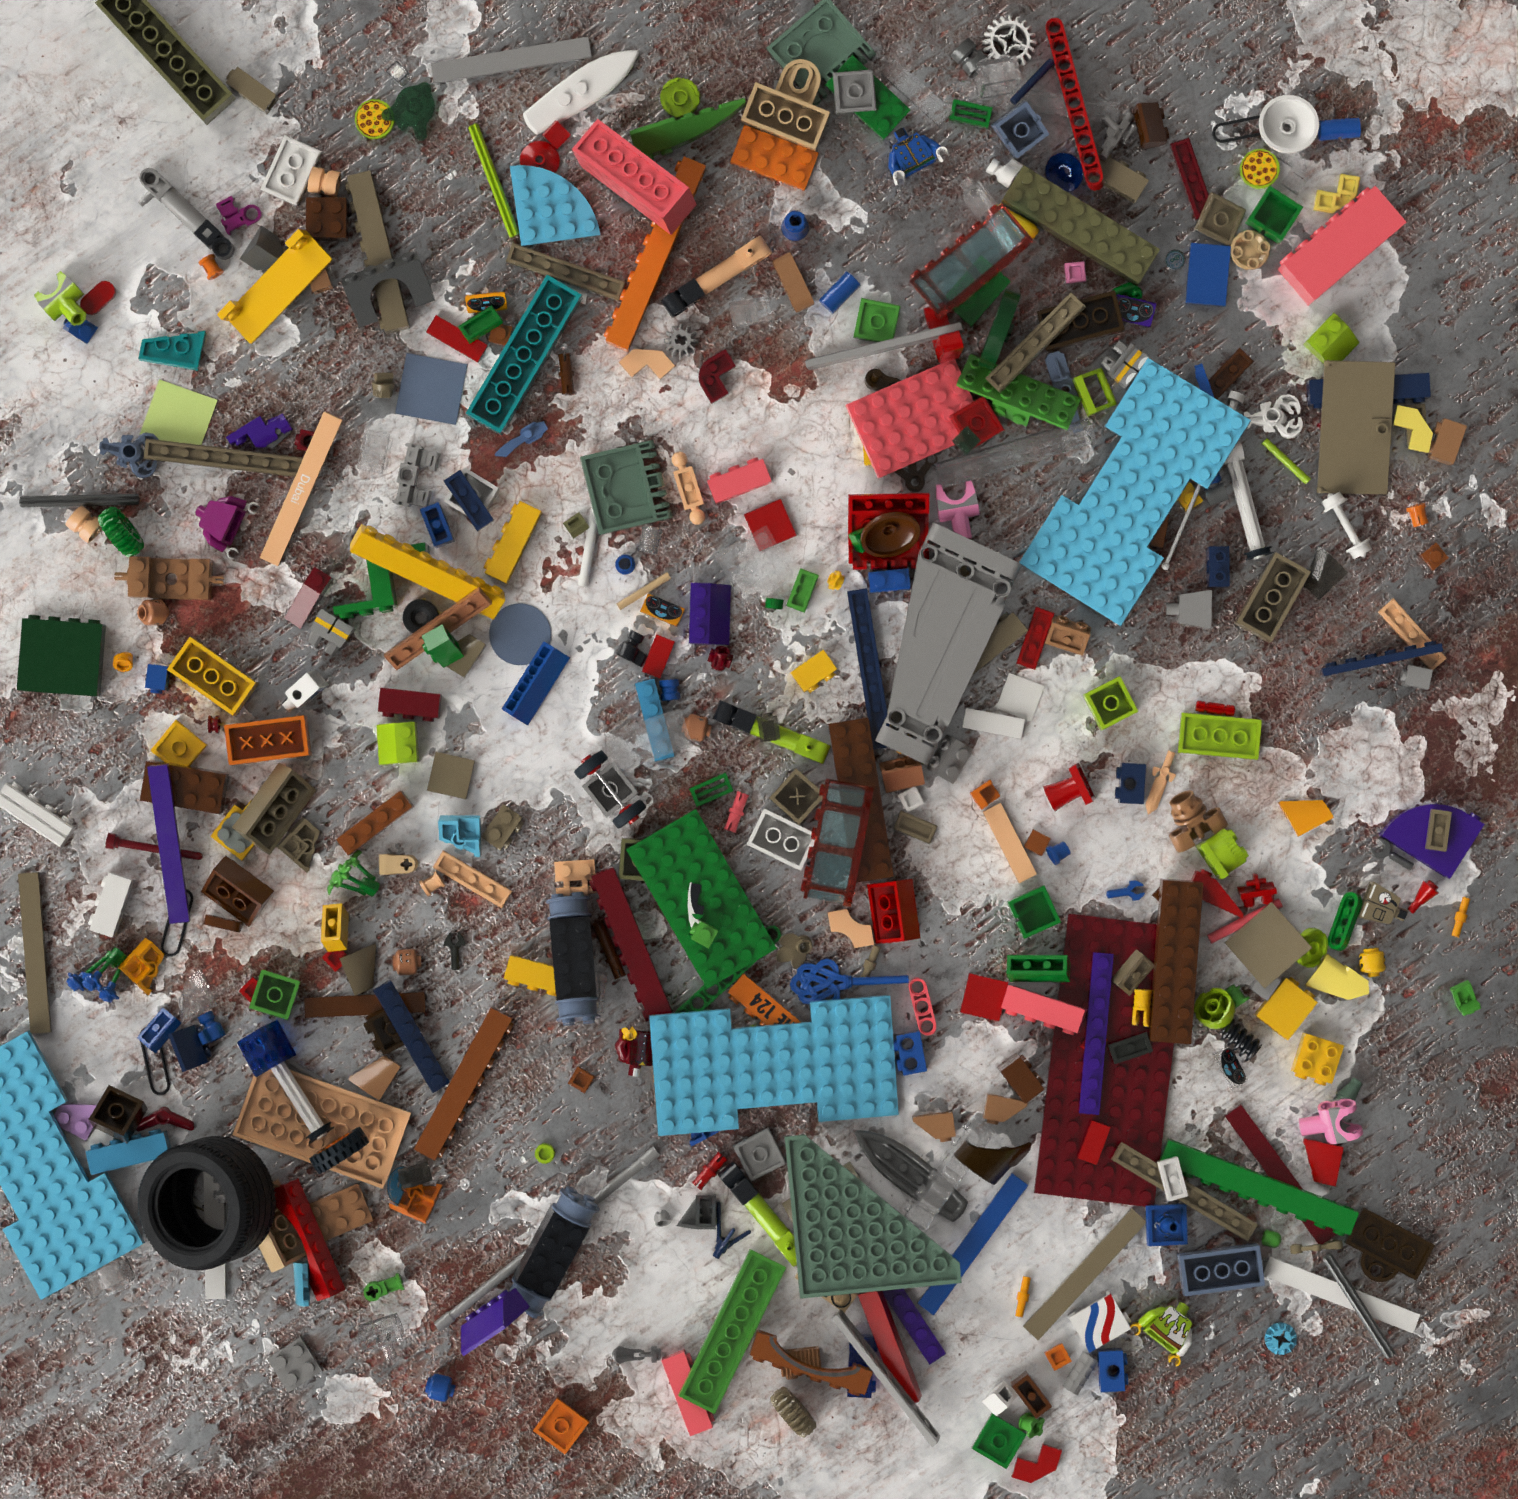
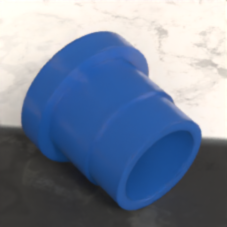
M621 555L617 558L615 567L619 573L628 575L634 571L635 561L630 555ZM622 559L630 560L631 565L628 569L620 568L619 563Z
M1064 841L1053 847L1049 846L1046 848V852L1054 865H1058L1062 859L1071 854Z

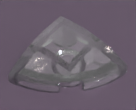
M202 970L197 971L184 984V989L179 999V1014L182 1023L218 1006Z

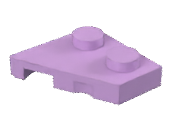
M62 1104L57 1108L54 1117L60 1128L87 1141L94 1128L88 1119L96 1105Z

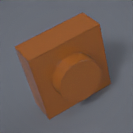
M504 324L499 325L491 330L488 342L505 346L512 334L513 327Z
M1434 543L1419 555L1431 571L1435 570L1449 558L1437 543Z

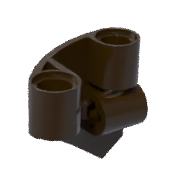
M965 1141L954 1153V1156L976 1175L995 1185L1011 1167L1016 1166L1027 1155L1032 1143L1028 1142L1014 1148L1004 1146L1000 1149L977 1147Z

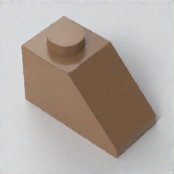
M987 1093L983 1118L987 1119V1123L998 1125L999 1122H1005L1027 1107L1028 1102L1025 1104L1020 1099Z
M952 1111L912 1116L915 1124L935 1139H940V1142L952 1141V1137H956Z

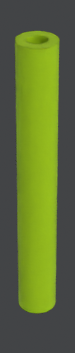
M1268 438L1263 441L1262 445L1305 485L1311 480L1306 473Z

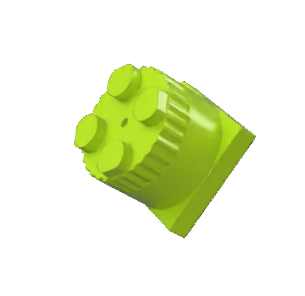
M1223 828L1207 840L1201 841L1196 845L1197 850L1218 879H1224L1229 876L1230 872L1247 862L1246 858L1249 856L1244 847L1238 846L1235 842L1238 838L1229 829Z

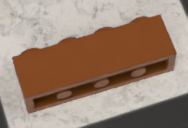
M399 791L336 840L347 855H352L414 808V805L403 791Z

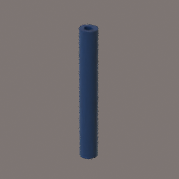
M1049 58L1010 99L1012 104L1016 105L1055 64L1052 59Z

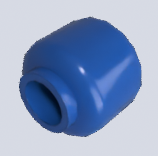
M433 1374L432 1377H428L425 1393H428L429 1399L446 1402L449 1396L453 1397L456 1385H452V1378L449 1376Z

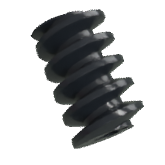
M1233 1019L1229 1025L1221 1028L1218 1034H1222L1221 1041L1226 1038L1228 1039L1227 1046L1235 1044L1233 1051L1241 1049L1240 1057L1247 1054L1245 1059L1247 1062L1255 1056L1262 1044L1259 1045L1260 1040L1258 1038L1253 1040L1254 1035L1252 1033L1246 1035V1028L1240 1030V1023L1234 1025L1235 1019Z

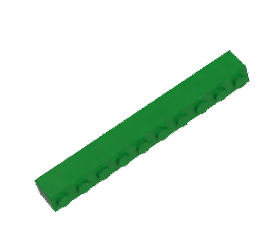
M1167 1139L1160 1161L1177 1156L1183 1176L1188 1178L1196 1176L1201 1178L1200 1182L1210 1186L1212 1183L1220 1186V1190L1228 1193L1233 1190L1238 1192V1196L1243 1199L1249 1200L1251 1197L1258 1200L1257 1204L1264 1207L1272 1205L1277 1207L1276 1211L1287 1215L1290 1212L1295 1214V1218L1306 1222L1307 1219L1314 1221L1315 1226L1325 1229L1327 1226L1334 1229L1333 1233L1340 1236H1345V1234L1351 1235L1359 1214L1356 1209L1175 1140Z

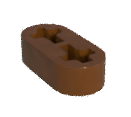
M206 914L203 924L241 932L243 922Z

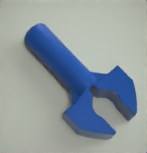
M1136 880L1129 881L1127 888L1108 890L1106 896L1107 898L1130 896L1132 901L1140 900L1145 892L1135 894L1131 890L1136 886L1144 885Z

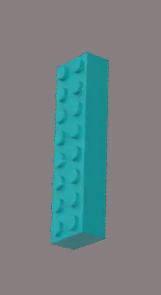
M546 275L468 408L467 416L501 436L504 434L583 299L582 294Z

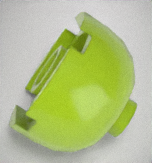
M1211 988V991L1206 994L1203 992L1195 1001L1194 1012L1196 1013V1018L1209 1029H1221L1229 1025L1234 1019L1235 1003L1227 991L1221 988Z

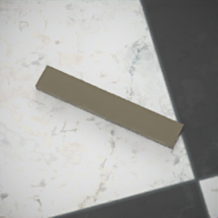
M512 243L506 262L544 276L549 275L558 281L616 301H620L621 293L626 284L622 280Z
M1070 292L985 379L1001 393L1086 306Z

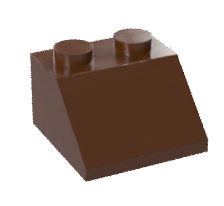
M1158 102L1138 103L1133 110V115L1138 128L1137 132L1141 149L1146 150L1165 145L1167 139H1169V131L1163 125V119H1165L1163 108H1159Z

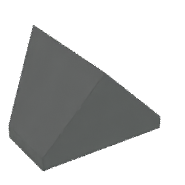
M260 226L240 260L255 270L269 269L284 253L279 237L265 227Z
M696 1195L695 1200L676 1226L690 1229H716V1195Z

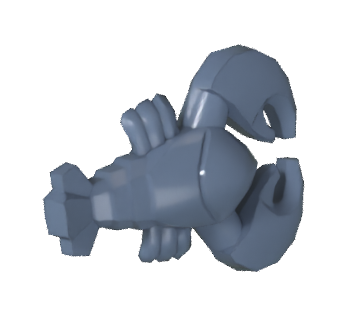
M145 432L139 435L134 442H131L134 437L133 435H122L121 443H109L108 438H103V441L99 444L100 454L104 455L106 452H110L117 456L116 464L127 468V462H129L132 472L139 478L150 477L157 468L156 460H154L151 467H147L151 460H145L139 465L137 463L144 457L141 445L143 444L145 447L146 439L159 440L153 433Z

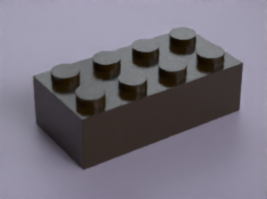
M1115 290L1080 299L1086 308L1046 347V351L1050 352L1124 332L1125 327ZM1057 306L1036 311L1039 324Z

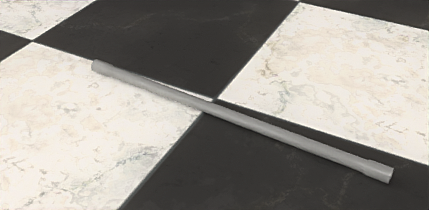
M652 1146L642 1154L637 1161L592 1196L595 1199L594 1203L598 1205L641 1169L661 1155L658 1150ZM526 1250L453 1309L434 1322L436 1328L442 1332L457 1317L515 1272Z

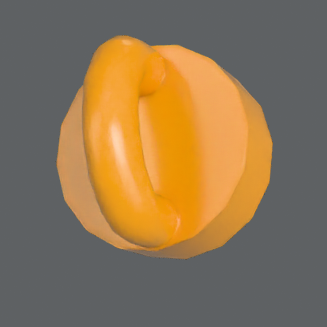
M122 652L115 655L113 667L120 672L130 671L133 667V654Z

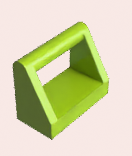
M1102 367L1073 378V384L1081 398V403L1087 417L1117 405ZM1097 375L1108 401V404L1095 408L1084 382V379Z

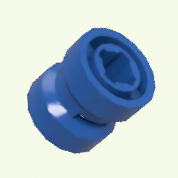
M679 679L659 681L660 688L662 689L661 701L681 699L678 692Z

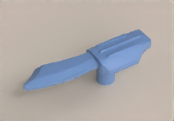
M544 421L533 422L520 430L521 435L504 444L495 453V456L507 457L522 443L531 444L541 438L545 431L548 430Z

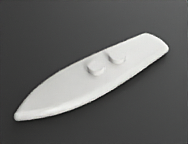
M627 50L599 57L576 70L523 113L527 126L538 135L546 131L555 120L562 123L592 106L608 95L624 80L634 66L640 51Z

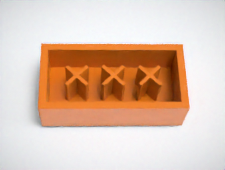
M305 715L224 725L229 765L312 756L308 719Z

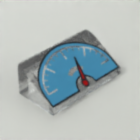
M395 1160L381 1191L380 1200L399 1206L414 1170Z

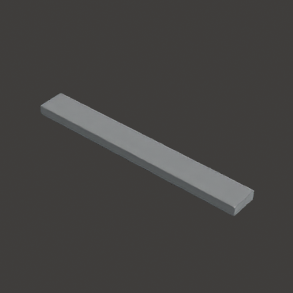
M582 37L431 63L434 84L592 58L589 38Z
M958 322L807 359L805 361L806 368L810 371L936 340L940 335L959 330L960 334L965 333L962 323Z
M841 1309L837 1311L832 1317L834 1323L931 1447L936 1445L940 1439V1434Z

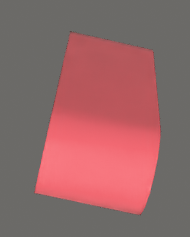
M915 977L909 981L908 990L917 1026L922 1034L931 1035L936 1030V1021L928 988L923 979ZM916 981H920L923 984V989L920 992L912 990V984ZM920 1001H926L928 1004V1008L924 1012L917 1010V1004ZM926 1020L932 1022L933 1026L930 1031L922 1030L921 1025Z

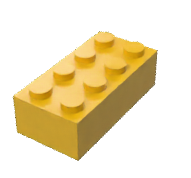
M193 637L188 638L167 668L169 672L232 716H237L259 685L258 682Z

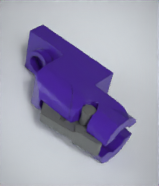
M283 413L268 419L267 423L259 416L226 438L232 446L235 444L240 446L247 441L246 437L249 436L256 448L269 447L273 449L292 433L293 428Z

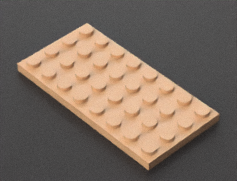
M259 1059L232 1135L311 1163L309 1158L351 1130L361 1127L369 1143L329 1170L385 1189L412 1112L289 1069L323 1124L332 1122L330 1126L334 1127L323 1138L309 1143L310 1139H306V1137L311 1134L310 1130L266 1061Z

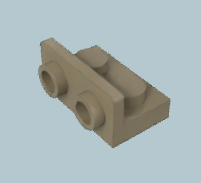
M503 804L481 838L492 844L499 851L503 848L507 849L513 841L510 837L514 831L518 833L524 825L522 822L524 817Z

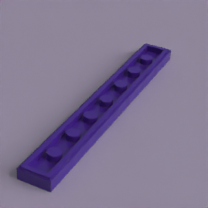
M169 764L149 765L147 769L169 924L190 922Z

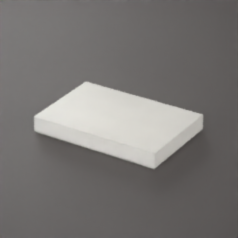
M284 135L260 190L298 207L308 185L310 171L313 166L316 167L322 151Z

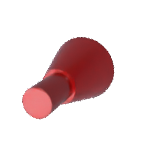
M1423 880L1415 900L1407 910L1414 914L1421 904L1423 905L1439 894L1437 891L1439 887L1431 880L1428 882Z

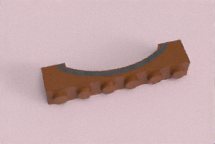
M757 1330L750 1350L753 1360L764 1363V1361L771 1362L773 1367L782 1370L786 1367L791 1369V1373L798 1376L803 1374L809 1375L810 1379L815 1382L821 1383L822 1380L829 1382L830 1387L839 1390L841 1387L849 1389L848 1393L860 1396V1394L865 1395L873 1373L870 1368L854 1362L852 1366L846 1368H823L810 1365L784 1350L776 1341V1335Z

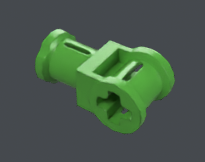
M396 1273L394 1277L368 1283L363 1293L368 1301H376L390 1292L399 1289L405 1290L400 1273ZM371 1286H373L374 1289H378L376 1296H374L372 1293H368V1291L371 1289Z

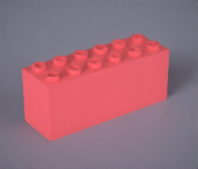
M599 119L593 123L572 148L574 155L584 170L670 235L673 234L697 205L688 186Z
M1376 185L1372 189L1369 187L1364 189L1356 197V202L1351 200L1343 207L1341 215L1336 213L1325 223L1326 228L1323 226L1318 228L1310 236V241L1305 239L1295 249V254L1291 251L1279 262L1281 266L1277 270L1308 306L1406 223L1405 219Z

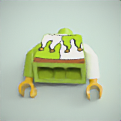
M1182 1302L1178 1304L1176 1309L1172 1306L1166 1308L1160 1306L1144 1314L1138 1322L1130 1324V1328L1136 1326L1139 1329L1134 1334L1135 1336L1139 1335L1141 1328L1144 1327L1143 1331L1171 1352L1168 1355V1362L1170 1363L1173 1358H1177L1175 1366L1180 1365V1357L1184 1356L1192 1345V1322L1185 1317L1190 1308Z

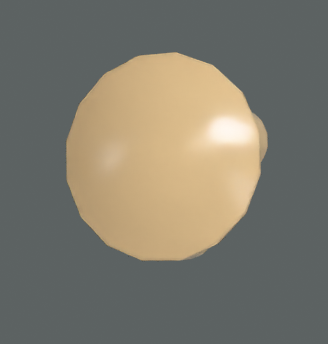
M1245 230L1233 239L1230 255L1238 267L1245 270H1254L1261 267L1267 261L1270 244L1261 233L1254 230Z

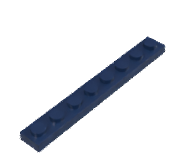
M867 588L847 591L873 750L888 748L875 741L887 716V708Z

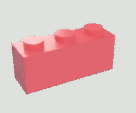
M756 457L748 460V465L743 467L735 465L728 468L729 472L721 475V472L710 475L707 484L715 504L772 483L764 460H759Z

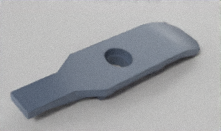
M1060 351L1049 353L1045 358V362L1053 387L1062 390V387L1066 386L1069 388L1070 394L1077 396L1064 353ZM1077 410L1071 422L1072 430L1082 427Z

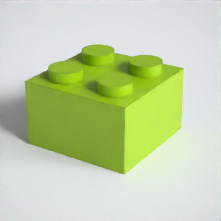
M1120 676L1082 695L1100 731L1139 712Z

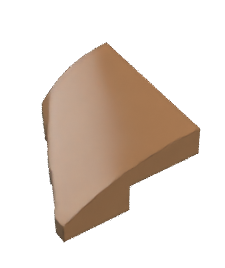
M384 1055L351 1075L348 1080L380 1101L402 1065Z

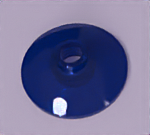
M1069 153L1055 154L1048 160L1045 168L1046 179L1067 192L1078 188L1083 180L1084 172L1080 161ZM1065 168L1069 170V174L1065 173Z

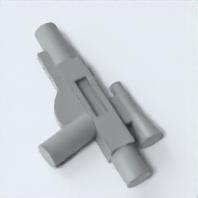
M1127 113L1119 125L1108 114L1102 119L1108 128L1106 130L1107 139L1100 148L1103 150L1099 155L1101 160L1105 161L1114 147L1118 146L1117 143L1120 138L1124 139L1122 143L1126 144L1130 137L1138 130L1135 125H1131L1129 131L1127 130V127L1134 118L1133 114Z

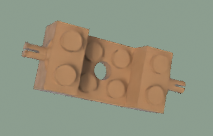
M131 556L129 557L127 573L115 572L114 574L115 576H122L114 577L115 581H127L128 597L212 601V584H224V576H213V560L163 559ZM171 573L177 576V582L173 585L167 583V576Z

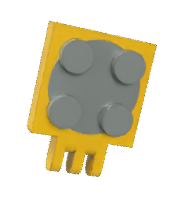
M234 805L210 837L243 861L255 845L232 828L246 809L245 807L242 810L237 805Z

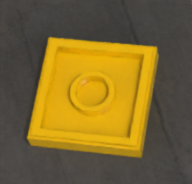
M175 720L150 751L166 763L191 766L206 748L207 744L178 720Z

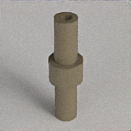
M873 945L869 958L864 962L863 967L865 968L861 977H870L871 972L875 970L877 965L876 959L881 947Z

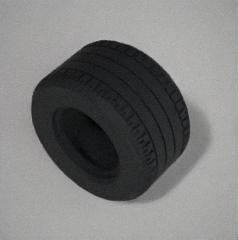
M208 1136L172 1147L161 1153L149 1165L141 1180L137 1205L141 1226L143 1227L142 1230H144L146 1238H148V1241H150V1244L158 1254L168 1262L181 1268L208 1270L246 1256L263 1242L275 1218L276 1192L274 1191L275 1187L272 1182L273 1180H271L270 1172H268V1168H266V1165L261 1161L256 1152L242 1142L229 1137ZM203 1171L210 1174L219 1183L226 1196L228 1217L224 1230L216 1229L206 1224L195 1209L193 1188L198 1176Z

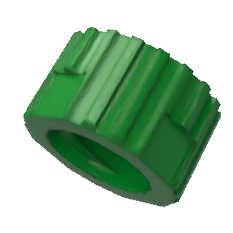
M766 598L765 608L782 610L784 600Z

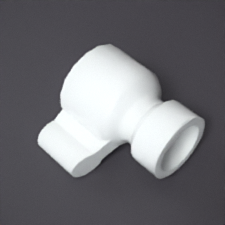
M994 158L986 172L990 175H995L999 183L1009 188L1023 167V164L1012 159L1002 166L1000 161Z

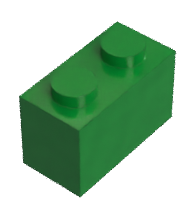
M443 624L422 635L424 641L422 646L426 654H430L435 663L438 662L443 668L464 657L458 641Z

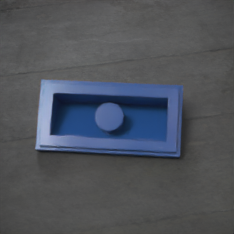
M162 1007L138 1035L137 1039L156 1053L169 1039L168 1034L175 1032L181 1025V1021Z

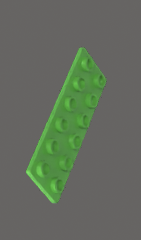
M972 354L969 355L956 385L993 400L991 408L997 416L1004 417L1026 427L1030 417L1033 416L1065 430L1069 429L1081 401L1080 397L1019 374L999 393L985 379L993 370L979 366L980 357Z

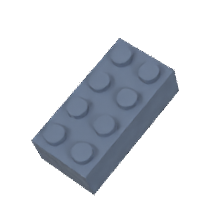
M1257 1243L1177 1253L1181 1288L1184 1296L1265 1286L1260 1245Z

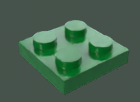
M991 1413L971 1448L1007 1469L1027 1434Z

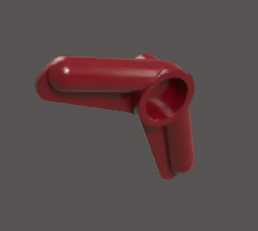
M161 1107L159 1110L142 1118L136 1131L139 1132L158 1124H171L190 1131L194 1130L195 1126L193 1121L170 1111L168 1107Z

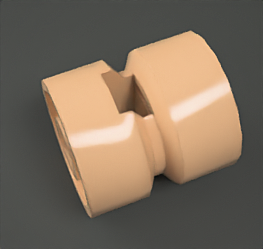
M313 166L308 180V192L320 194L323 191L324 195L337 197L341 182V172L331 170L326 173L324 168Z
M83 506L78 507L66 522V526L73 532H79V537L87 543H90L102 530L96 516L91 517V512Z

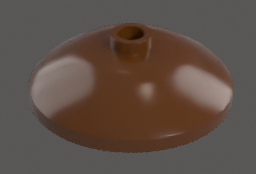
M884 513L872 519L864 527L860 538L863 549L872 556L881 558L897 556L915 545L920 536V526L918 521L907 513Z

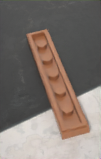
M478 587L384 653V657L396 670L400 669L425 651L422 646L424 644L422 635L441 624L451 633L490 606L492 601Z

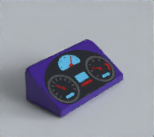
M1117 294L1123 321L1151 327L1156 303Z

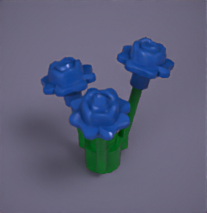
M114 947L111 952L108 951L104 957L85 972L82 971L79 975L69 972V978L66 982L73 991L79 989L84 991V988L88 989V991L97 990L100 992L99 998L112 1003L114 999L119 1000L120 998L116 995L114 989L121 970L117 968L112 981H109L105 987H102L99 979L109 966L116 968L127 956L121 950ZM106 961L104 966L99 971H96L94 974H91L92 971H94L97 967H99L103 962Z

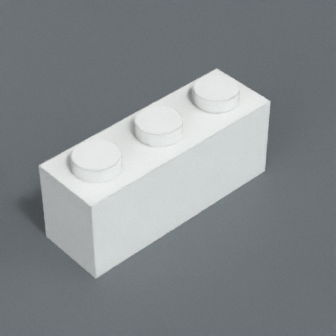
M112 872L108 873V876H104L101 887L104 888L102 894H98L95 906L97 908L95 914L92 913L88 925L91 926L89 930L112 938L116 937L135 880Z

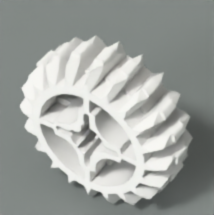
M1008 15L1007 21L1001 16L1000 23L997 20H993L994 27L988 25L987 30L989 32H984L983 36L987 39L983 40L982 44L987 47L983 51L984 53L990 52L987 57L988 60L994 58L992 63L994 66L997 62H1000V69H1003L1004 64H1007V70H1011V64H1014L1015 69H1018V62L1023 66L1026 65L1025 59L1031 60L1032 58L1029 53H1035V48L1031 46H1035L1037 41L1031 39L1036 34L1033 32L1028 33L1032 30V26L1030 25L1025 28L1024 26L1027 21L1023 20L1021 24L1018 23V16L1015 18V21H1012L1011 15ZM1011 28L1010 32L1006 35H995L1002 29ZM1017 30L1023 35L1026 45L1016 38ZM1013 35L1011 46H1009L1008 51H1006V41H1008V39H1010V36ZM993 41L1003 48L1002 55L996 51ZM1011 51H1023L1016 57H1008Z

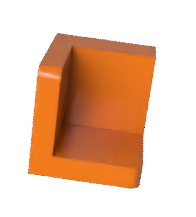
M991 780L986 781L970 792V795L981 810L1000 797Z

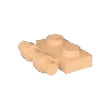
M595 859L554 862L555 882H564V887L556 888V894L571 896V893L583 892L584 896H589V894L597 893V891L593 892L591 886H588V880H592L591 875L595 873ZM582 880V886L570 887V881Z

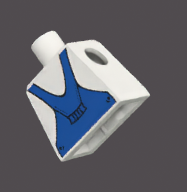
M317 670L307 672L285 692L288 698L282 702V705L288 712L295 707H303L327 688L329 684Z

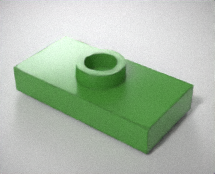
M800 568L786 606L805 613L819 575Z

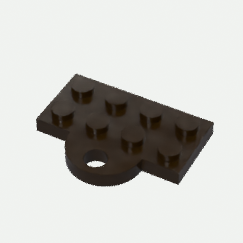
M1364 1207L1361 1208L1351 1235H1347L1344 1241L1349 1246L1361 1251L1359 1259L1361 1270L1369 1279L1376 1282L1389 1281L1398 1272L1417 1281L1435 1246L1433 1243ZM1374 1265H1379L1381 1268V1272L1377 1276H1372L1370 1273V1269Z

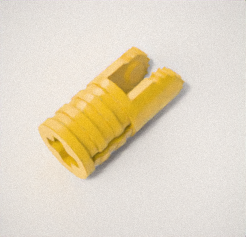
M1134 989L1132 1025H1138L1140 1011H1144L1143 1025L1149 1027L1152 990Z

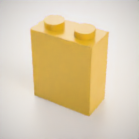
M1283 977L1269 1000H1265L1254 1013L1257 1018L1285 1040L1291 1038L1318 1003L1314 1000L1316 996L1307 989L1305 991L1301 990L1298 987L1300 983L1292 977H1289V979Z

